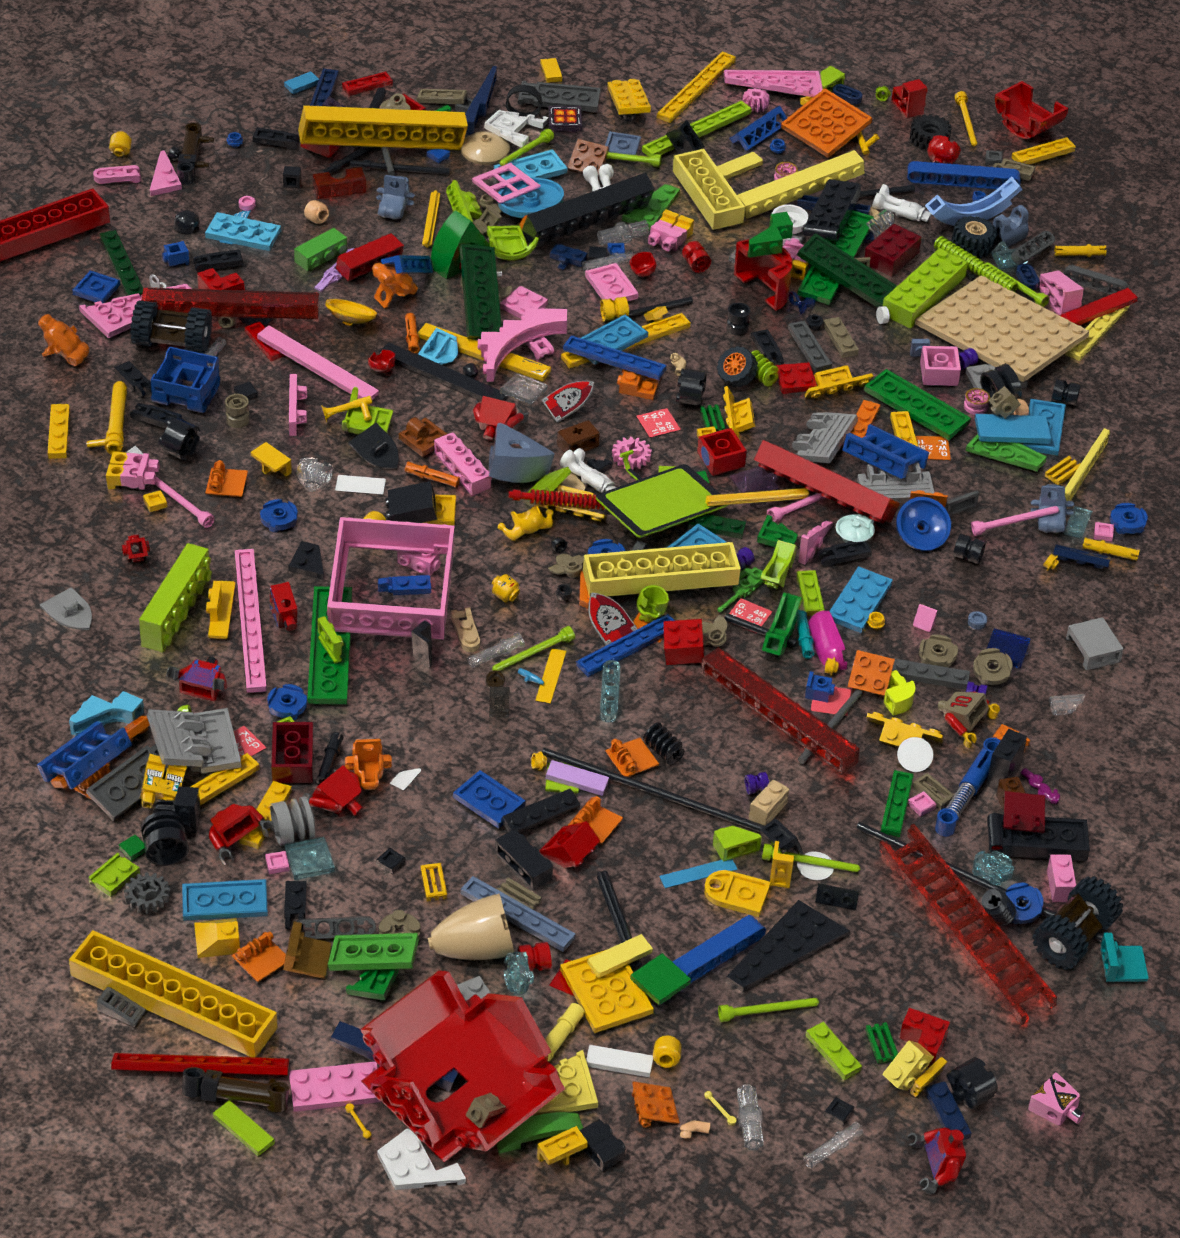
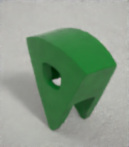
M456 210L440 228L431 252L433 271L446 280L462 272L460 270L461 244L490 247V244L474 223Z

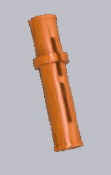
M407 313L405 315L408 351L417 354L420 351V336L417 334L416 316L413 313Z
M408 461L405 466V473L419 476L423 480L425 478L453 486L454 488H457L460 482L459 476L428 468L427 465L421 466Z

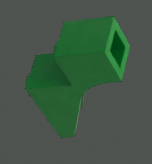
M787 212L770 214L769 228L749 240V258L782 253L783 239L792 238L793 223Z
M786 592L783 593L769 631L766 632L762 651L779 656L784 654L788 637L794 632L803 597Z

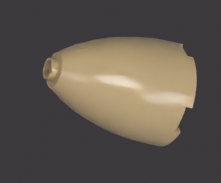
M500 894L481 898L458 909L439 923L431 932V937L428 938L430 950L435 949L436 954L455 959L491 960L515 955Z

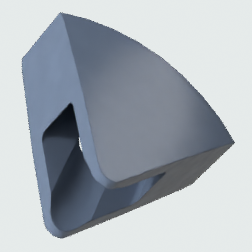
M498 423L495 444L490 447L489 476L514 483L539 480L549 473L555 453L507 425ZM519 444L522 448H513L510 445Z

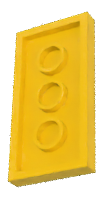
M613 80L608 82V90L619 115L651 113V106L639 80Z

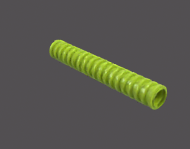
M943 236L936 239L934 243L935 250L940 248L967 261V270H970L975 275H982L990 281L1007 288V290L1016 291L1018 283L1013 279H1010L1003 273L1001 274L997 269L989 266Z

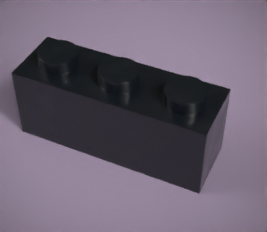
M515 828L495 840V854L532 891L552 880L553 865L551 861L545 859L535 846L533 847L526 837Z

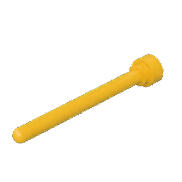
M960 91L955 94L954 99L961 108L970 143L975 147L977 140L966 105L968 97L964 91Z

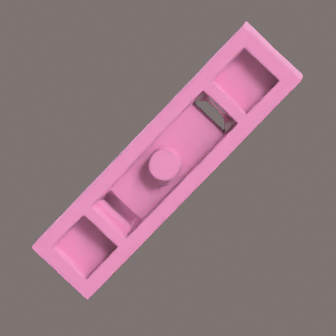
M290 374L289 436H297V424L307 423V411L297 410V400L307 399V387L297 386V374Z

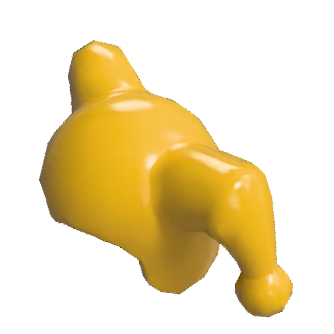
M534 505L523 513L511 512L514 522L512 530L507 529L504 523H499L497 527L503 531L506 537L515 541L524 534H532L539 529L551 528L553 526L552 515L554 512L552 509L546 510L547 517L545 518L538 506Z

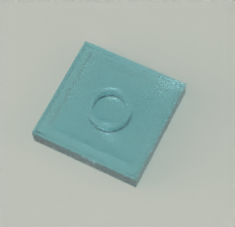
M325 837L284 845L294 880L335 872Z

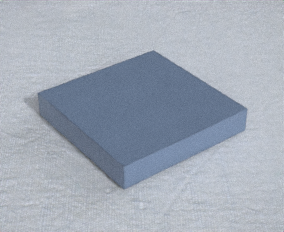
M609 131L605 146L609 147L610 153L637 155L641 136Z

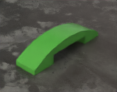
M554 1112L529 1117L500 1140L496 1146L499 1153L521 1149V1143L558 1135L575 1126L581 1130L583 1126L578 1113Z

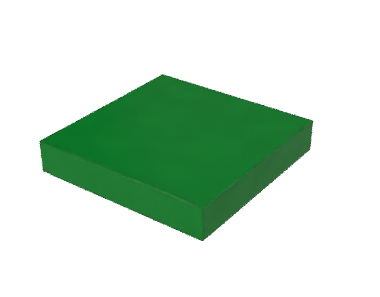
M663 953L630 976V979L658 1005L691 984V978Z

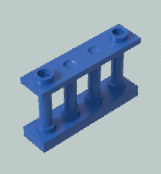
M871 424L867 427L866 436L862 438L852 433L846 434L842 450L900 479L906 478L909 465L918 462L920 468L925 469L929 456L928 451Z
M96 721L39 762L37 767L45 782L49 783L57 775L64 776L69 789H73L129 748L132 743L125 728H121L113 735H108L102 723Z

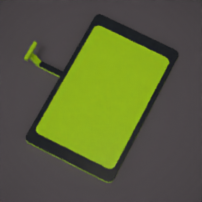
M633 450L620 453L619 457L623 458L626 471L637 481L596 495V500L639 538L728 506H707L705 502L706 496L720 495V493L686 464L641 478L631 469L628 461L629 455L634 452Z

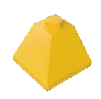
M237 918L194 922L198 958L232 955L240 948Z

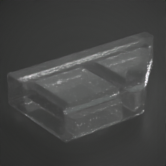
M1085 694L1050 696L1049 704L1053 715L1072 714L1077 706L1085 700Z

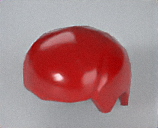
M640 252L630 259L631 269L636 276L647 277L655 272L657 265L652 253Z
M386 349L382 350L379 355L373 352L371 357L368 358L369 367L379 373L391 371L395 364V353Z

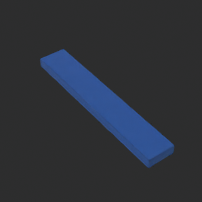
M572 335L563 345L564 351L659 380L667 370V365Z
M666 614L577 660L576 666L589 677L664 638L663 621L675 620L669 614Z

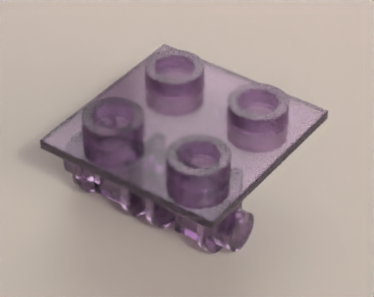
M759 466L729 476L741 493L779 489L775 483L777 480L776 474L767 473L764 468Z

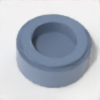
M974 611L969 614L968 625L971 628L979 630L986 627L987 616L984 613Z

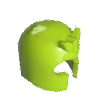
M650 585L641 590L637 599V609L640 613L639 620L651 623L664 615L667 610L669 597L662 587Z

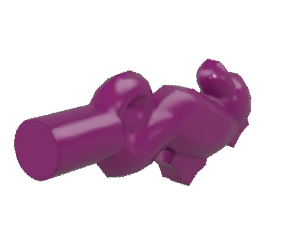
M1027 768L1022 769L1021 774L1029 780V784L1034 788H1038V795H1045L1046 800L1054 804L1058 803L1060 794L1057 789H1054L1052 793L1050 787L1042 783V776L1033 774Z

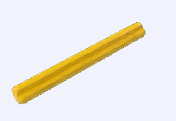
M437 190L431 192L422 241V245L425 248H429L433 243L440 201V193Z

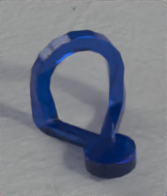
M789 292V301L793 305H799L800 314L807 307L815 306V299L807 297L804 301H801L796 292Z

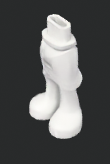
M602 165L599 173L594 166H587L583 170L584 179L592 186V192L611 185L610 179L614 175L612 165ZM598 176H599V179H600V181H601L603 187H600V185H599Z
M885 184L882 185L879 193L876 194L872 204V208L895 213L897 218L904 217L916 222L921 220L928 222L931 217V213L918 203L891 196L889 194V186Z
M578 448L575 452L568 450L562 456L560 466L562 468L569 467L571 473L581 477L582 483L592 486L601 493L616 488L615 483L609 477L583 462L586 454L581 448Z

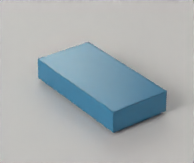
M310 71L285 81L284 87L292 94H296L316 86L319 78Z

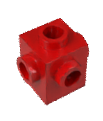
M139 534L128 536V540H125L124 545H121L123 556H127V560L132 559V562L144 561L143 557L148 556L147 552H150L149 542L145 541V537L140 538ZM133 545L138 546L137 552L132 551L131 548Z

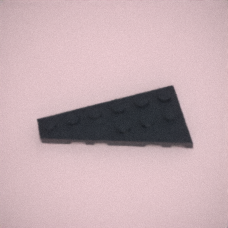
M798 900L726 976V982L741 992H745L764 982V979L772 974L777 975L785 967H792L816 954L817 950L833 945L840 938L848 937L850 930Z

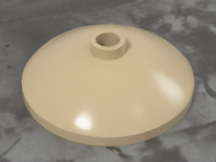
M487 131L476 132L464 139L461 153L467 160L473 163L491 165L499 163L500 160L509 155L510 145L506 139L495 133Z

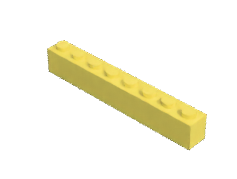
M854 150L738 194V198L745 206L744 216L748 219L798 200L803 195L819 192L824 189L829 179L847 181L865 174L864 160Z

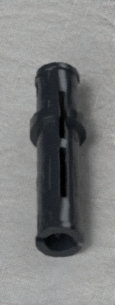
M339 732L331 734L329 744L324 749L325 756L316 778L318 784L320 780L322 783L331 775L336 758L340 755V746L344 737L341 734L338 739Z

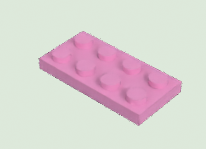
M365 1062L289 1071L293 1112L342 1107L349 1103L360 1105L381 1102L361 1082V1080L377 1069V1063Z

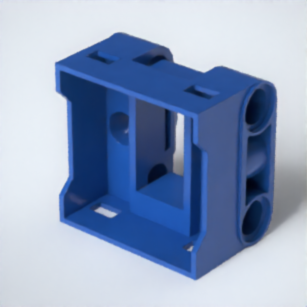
M169 347L160 368L151 378L152 402L169 405L170 403L187 406V409L190 411L205 413L220 385L219 358ZM173 355L181 357V360L173 358ZM183 379L193 382L192 386L182 385Z

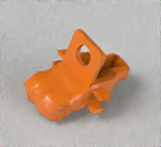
M382 263L373 265V275L380 282L374 298L383 308H388L394 294L405 297L408 294L415 295L417 293L418 286L413 282L409 274H396L395 267H387ZM383 291L386 292V299L384 301L381 298Z
M45 314L40 318L38 325L44 332V339L48 344V347L42 353L43 357L55 353L60 354L67 363L74 367L81 364L87 358L90 350L89 346L80 340V337L76 334L78 330L74 325L70 328L64 322L52 318L50 314Z
M381 739L355 740L352 756L345 758V767L348 770H354V773L359 777L363 789L374 790L379 786V780L383 776L384 769L392 767V756L389 754L383 755Z

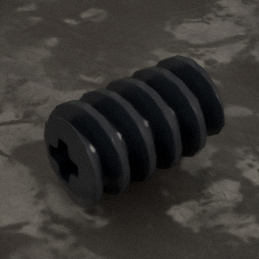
M660 722L653 724L643 736L645 743L652 750H655L656 754L660 755L669 765L677 763L684 755L685 751L682 749V742L678 741L676 737H672V733L667 732V728L662 727Z
M997 888L985 892L982 897V905L993 921L999 925L1011 923L1016 916V907L1006 893Z

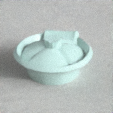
M860 513L857 515H847L837 521L836 531L845 543L866 541L874 534V520Z

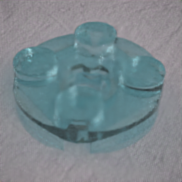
M980 851L974 857L972 872L974 875L980 876L990 881L991 884L998 886L1002 882L1011 879L1014 866L1011 865L1012 860L1001 852L992 851V854L986 853V851Z
M510 952L506 955L504 964L508 963L507 970H504L506 986L510 992H515L513 995L525 994L529 984L534 982L533 972L529 970L527 953Z

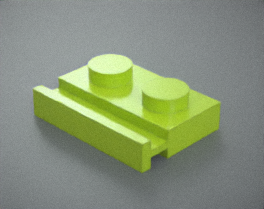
M325 616L318 618V633L320 634L318 639L333 662L338 663L342 661L340 655H342L341 647L343 646V640L340 635L337 636L333 624L329 623Z
M117 852L88 877L89 883L95 884L96 888L112 897L130 881L131 877L134 878L140 873V868L125 857L122 858Z

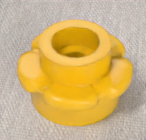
M1049 555L1043 564L1047 568L1046 571L1055 569L1059 563L1057 560L1058 556Z
M880 612L870 613L867 621L869 627L873 629L882 628L885 625L883 614Z
M835 657L833 659L827 658L824 673L830 674V676L833 673H837L839 662L835 661Z
M541 751L533 753L531 757L532 769L540 771L545 768L547 757Z

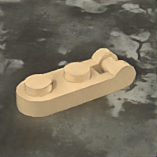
M470 607L464 608L462 611L451 610V619L461 648L466 652L477 651L480 648V637Z

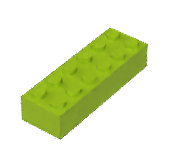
M939 248L884 298L883 306H886L889 310V319L911 329L915 325L917 317L938 304L965 279L968 262Z
M190 543L186 544L139 618L141 647L163 653L166 646L171 644L173 635L179 631L181 622L187 618L189 609L195 605L197 596L202 594L204 585L211 579V558L209 557L208 548Z

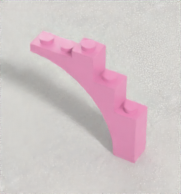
M525 308V315H521V320H503V327H500V332H482L481 339H478V350H481V357H484V362H487V364H483V374H487V382H494L500 363L516 347L539 337L567 334V309Z

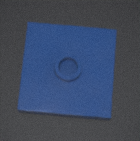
M90 270L72 292L75 296L93 302L101 301L103 304L118 289L121 283L118 279Z

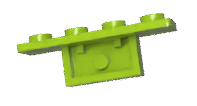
M453 180L446 190L453 212L456 210L472 222V218L480 219L482 212L476 196L471 192L462 191L458 182Z

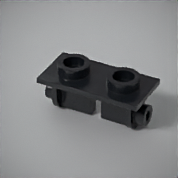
M818 883L815 902L856 910L859 891Z

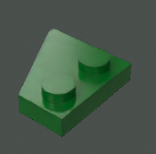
M767 515L757 536V542L776 547L778 540L796 545L798 534L789 530L782 523L778 525L772 521V516Z
M400 969L365 971L359 976L360 980L353 986L349 984L346 987L347 995L386 1000Z

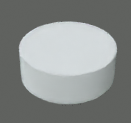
M886 306L877 308L876 317L879 324H886L889 321L890 314Z

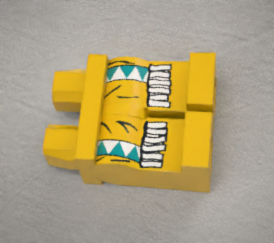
M149 754L139 798L142 799V807L150 809L158 799L175 800L178 786H182L187 766L168 765L165 778L162 779L166 765L162 764L160 756Z

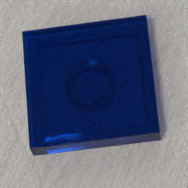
M994 628L986 649L996 648L1000 652L1008 654L1012 660V666L1021 669L1031 638Z

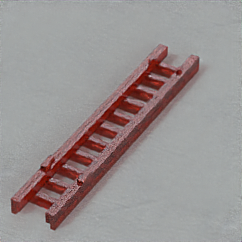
M915 824L910 825V829L907 830V836L912 842L894 851L887 841L884 842L882 840L880 842V852L1021 1025L1029 1022V1016L1020 1004L1038 994L1049 1009L1057 1006V996L985 911ZM917 850L922 853L923 856L908 865H905L901 860ZM928 864H931L935 869L920 879H917L913 874ZM942 878L946 885L929 894L924 887ZM952 892L959 898L942 908L936 903L937 900ZM965 906L970 913L952 922L948 915ZM975 921L982 926L965 937L959 931ZM989 935L993 942L977 951L971 946L974 942ZM999 950L1005 954L1003 958L990 965H987L983 960ZM1011 965H1014L1018 970L1002 980H999L995 975ZM1026 980L1030 986L1012 996L1007 990Z

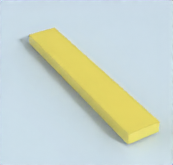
M1129 306L1095 318L1085 328L1089 331V337L1066 352L1065 355L1080 361L1129 309Z
M1103 429L1065 487L1066 501L1072 500L1107 446L1110 430Z

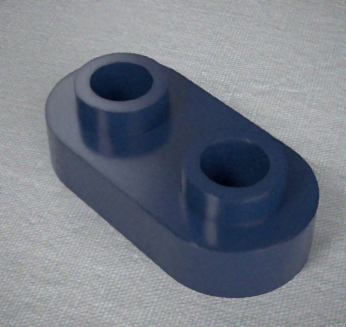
M843 84L833 86L832 93L851 105H857L862 102L863 94L861 91Z
M1029 264L1018 265L1016 275L1019 281L1028 288L1036 290L1039 287L1040 280L1034 268Z

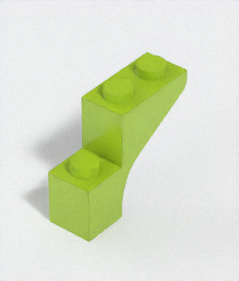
M777 541L773 556L760 578L767 587L776 590L778 587H784L789 568L792 569L798 549L795 544Z

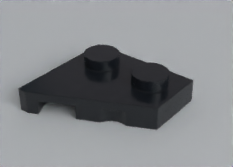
M301 541L288 566V571L323 580L324 571L319 545Z

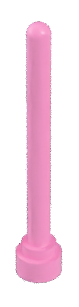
M156 477L155 485L194 514L200 525L208 528L214 523L215 517L211 513L199 510Z
M822 492L783 508H770L767 510V515L772 516L774 519L772 521L777 522L781 520L783 515L826 497L821 496Z
M1057 506L1048 507L985 523L983 521L979 522V520L971 522L972 532L974 536H979L988 529L1058 513L1059 508Z

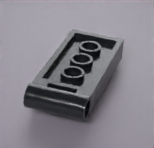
M829 179L807 220L808 224L804 228V237L811 238L816 233L825 240L838 242L861 196V184Z
M991 813L987 816L989 851L992 854L1002 853V856L1050 859V855H1071L1072 860H1088L1090 846L1087 819L1045 817L1044 833L1003 829L1004 815Z

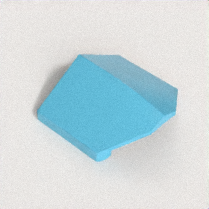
M436 328L418 355L440 365L451 363L458 356L457 337Z

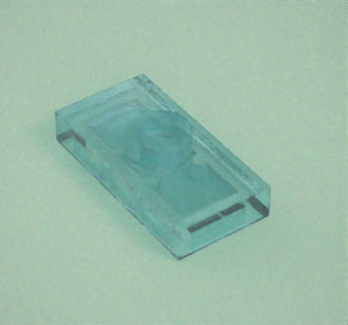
M1074 506V513L1069 518L1064 534L1082 539L1092 511Z

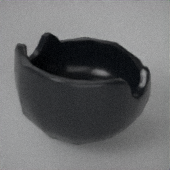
M180 211L174 218V230L182 234L194 233L195 228H199V216L193 211Z

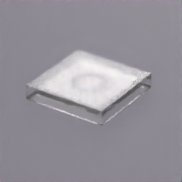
M516 373L500 388V393L532 405L547 391L548 385Z

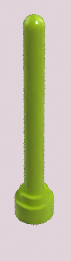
M550 129L543 130L537 139L500 160L499 164L504 166L539 144L551 142L554 139V133Z
M608 152L606 159L650 163L653 167L660 168L662 156L654 154V156L647 157Z
M986 262L989 266L1000 271L1001 274L1003 273L1005 276L1018 283L1017 289L1033 298L1036 304L1042 307L1047 306L1050 300L1048 295L1036 293L994 265Z
M566 626L558 632V635L493 665L492 670L501 671L561 641L563 643L575 640L574 631L570 626Z
M764 843L762 860L770 861V859H773L774 847L771 844ZM792 852L784 853L794 855L793 861L855 873L860 871V866L857 864L803 854L800 856Z
M808 998L733 1008L728 1004L719 1005L718 1016L721 1023L730 1022L735 1016L814 1007L819 1004V1000L817 998Z

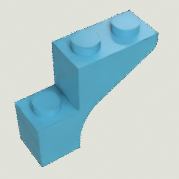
M123 691L118 697L114 698L112 703H109L91 695L87 701L83 702L76 714L70 717L71 734L77 736L96 721L101 722L102 725L111 722L130 724L144 714L143 699Z

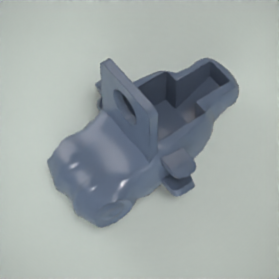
M385 175L384 188L380 187L376 190L379 193H383V195L376 197L377 200H381L378 215L385 219H401L406 205L414 204V201L409 200V198H413L415 194L410 192L409 179L407 177Z
M1057 484L1042 486L1039 500L1031 501L1032 506H1038V508H1032L1031 512L1053 506L1059 508L1058 513L1038 517L1039 531L1045 533L1065 531L1066 515L1074 513L1073 509H1066V507H1073L1074 502L1066 501L1064 486Z

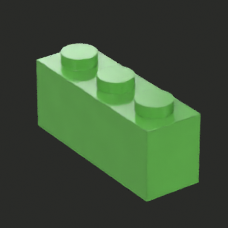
M332 228L294 248L295 262L308 272L346 252L347 237L335 228Z

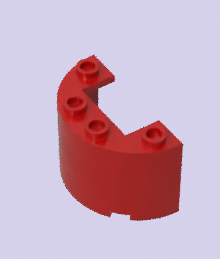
M1023 81L995 94V106L997 113H1000L1003 118L1002 123L1012 134L1023 139L1032 138L1061 123L1066 118L1069 108L1056 101L1054 103V112H1049L1032 101L1033 87Z
M750 239L737 242L734 275L743 283L758 277L775 292V295L765 299V302L775 311L781 309L789 298L792 258L789 252L782 247V253L749 258Z

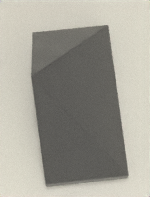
M973 491L949 498L945 508L949 516L977 506L979 492Z

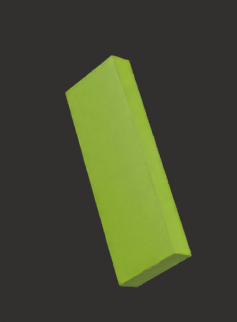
M816 570L797 571L798 585L807 616H813L822 610L825 611Z
M230 1100L213 1112V1118L258 1157L275 1144L273 1137Z

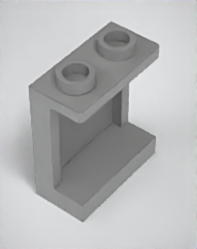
M1103 617L1068 626L1066 639L1068 641L1074 640L1084 656L1083 666L1086 671L1121 662L1123 647Z

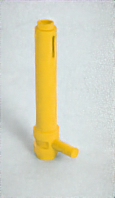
M118 381L113 385L109 427L106 432V438L87 441L88 448L105 446L106 451L111 455L113 452L122 451L127 385L124 382Z

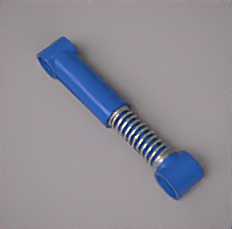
M987 738L984 741L983 748L961 780L959 789L946 808L938 812L935 831L940 836L949 837L954 834L956 823L961 813L988 777L992 754L1000 743L999 739Z

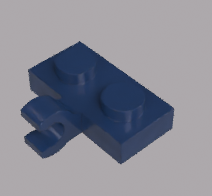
M556 244L551 250L549 258L558 260L560 262L558 269L565 270L568 264L581 267L586 261L588 253Z

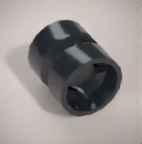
M744 303L731 304L728 307L727 331L736 336L744 335L749 330L750 307Z
M1056 379L1051 401L1059 403L1065 401L1067 405L1076 406L1081 384L1074 382L1067 384L1065 380Z
M960 534L955 544L953 556L960 559L968 558V561L979 564L984 554L986 541L976 538L972 540L970 536Z

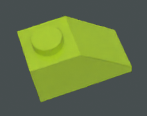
M833 66L822 70L820 73L822 88L832 92L833 86L837 84L844 85L845 73Z
M732 825L714 831L713 846L724 862L759 851L761 835Z

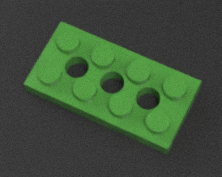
M418 933L335 935L328 961L329 971L413 968L419 942Z

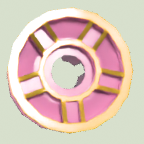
M790 162L778 163L775 167L774 180L798 172L797 166Z
M980 388L968 390L965 394L964 409L973 415L985 414L989 408V393Z

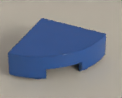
M432 149L427 151V157L440 163L450 157V151Z
M607 243V249L610 254L618 258H625L624 243Z

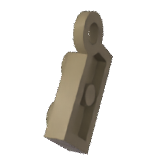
M1006 158L1003 159L1002 163H995L993 167L1017 169L1022 180L1030 181L1035 172V166Z

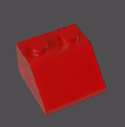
M587 821L563 826L539 852L542 856L563 868L572 866L576 868L584 862L583 858L586 855L591 854L596 849L595 846L600 842V839Z

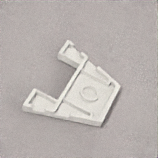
M498 110L485 122L484 128L519 147H523L528 143L529 136L518 132L526 124L543 129L548 124L549 117L543 116V119L535 118V115L531 114L524 117L519 116V113Z
M409 1128L377 1151L378 1158L395 1190L424 1188V1185L437 1184L439 1187L446 1186V1183L457 1182V1185L466 1183V1178L458 1163L435 1170L421 1141Z

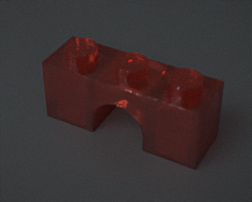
M362 167L345 169V177L341 179L331 177L329 172L313 174V189L317 199L366 193V178Z

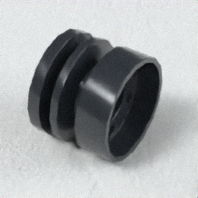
M160 811L149 815L143 820L141 833L146 858L150 863L168 866L180 862L187 856L189 845L185 834L184 821L179 814L173 811Z

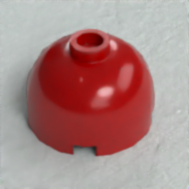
M934 136L929 143L927 154L933 163L954 164L961 153L960 146L955 141L953 143L948 141L949 138L946 136Z

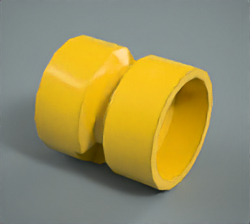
M618 297L614 301L611 298L602 299L600 301L602 320L604 322L613 321L615 318L623 315L629 317L627 298Z

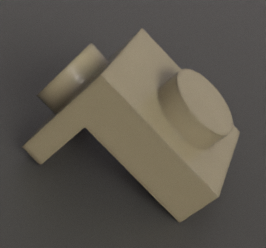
M488 206L480 219L474 220L473 223L484 235L487 234V226H497L502 216L492 206Z
M488 1093L474 1098L466 1116L477 1127L483 1128L488 1118L502 1114L506 1106L499 1101L497 1096Z

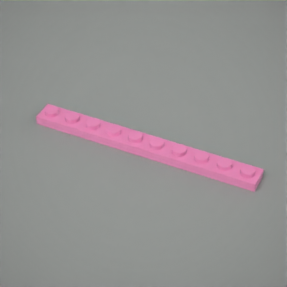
M254 549L235 550L247 693L267 692Z

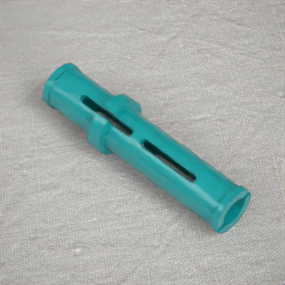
M799 610L796 621L799 634L798 643L802 648V656L810 659L815 655L813 648L814 640L810 634L807 613L804 610Z

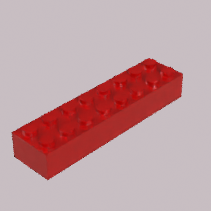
M92 188L0 220V261L110 223L109 206Z
M765 440L762 441L754 458L755 461L759 462V467L772 471L783 478L790 479L789 481L804 486L806 489L818 494L822 492L821 496L837 501L838 504L850 509L853 508V511L869 516L870 519L882 524L885 521L892 522L900 505L899 502Z

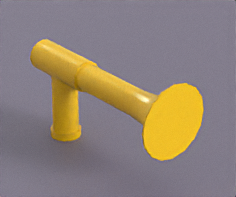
M862 131L857 134L863 155L869 154V147L880 139L876 133L867 141L864 139Z
M367 396L332 408L322 406L326 422L334 414L358 407L362 409L364 420L369 421L372 419V416L370 415L368 404H372L371 396Z

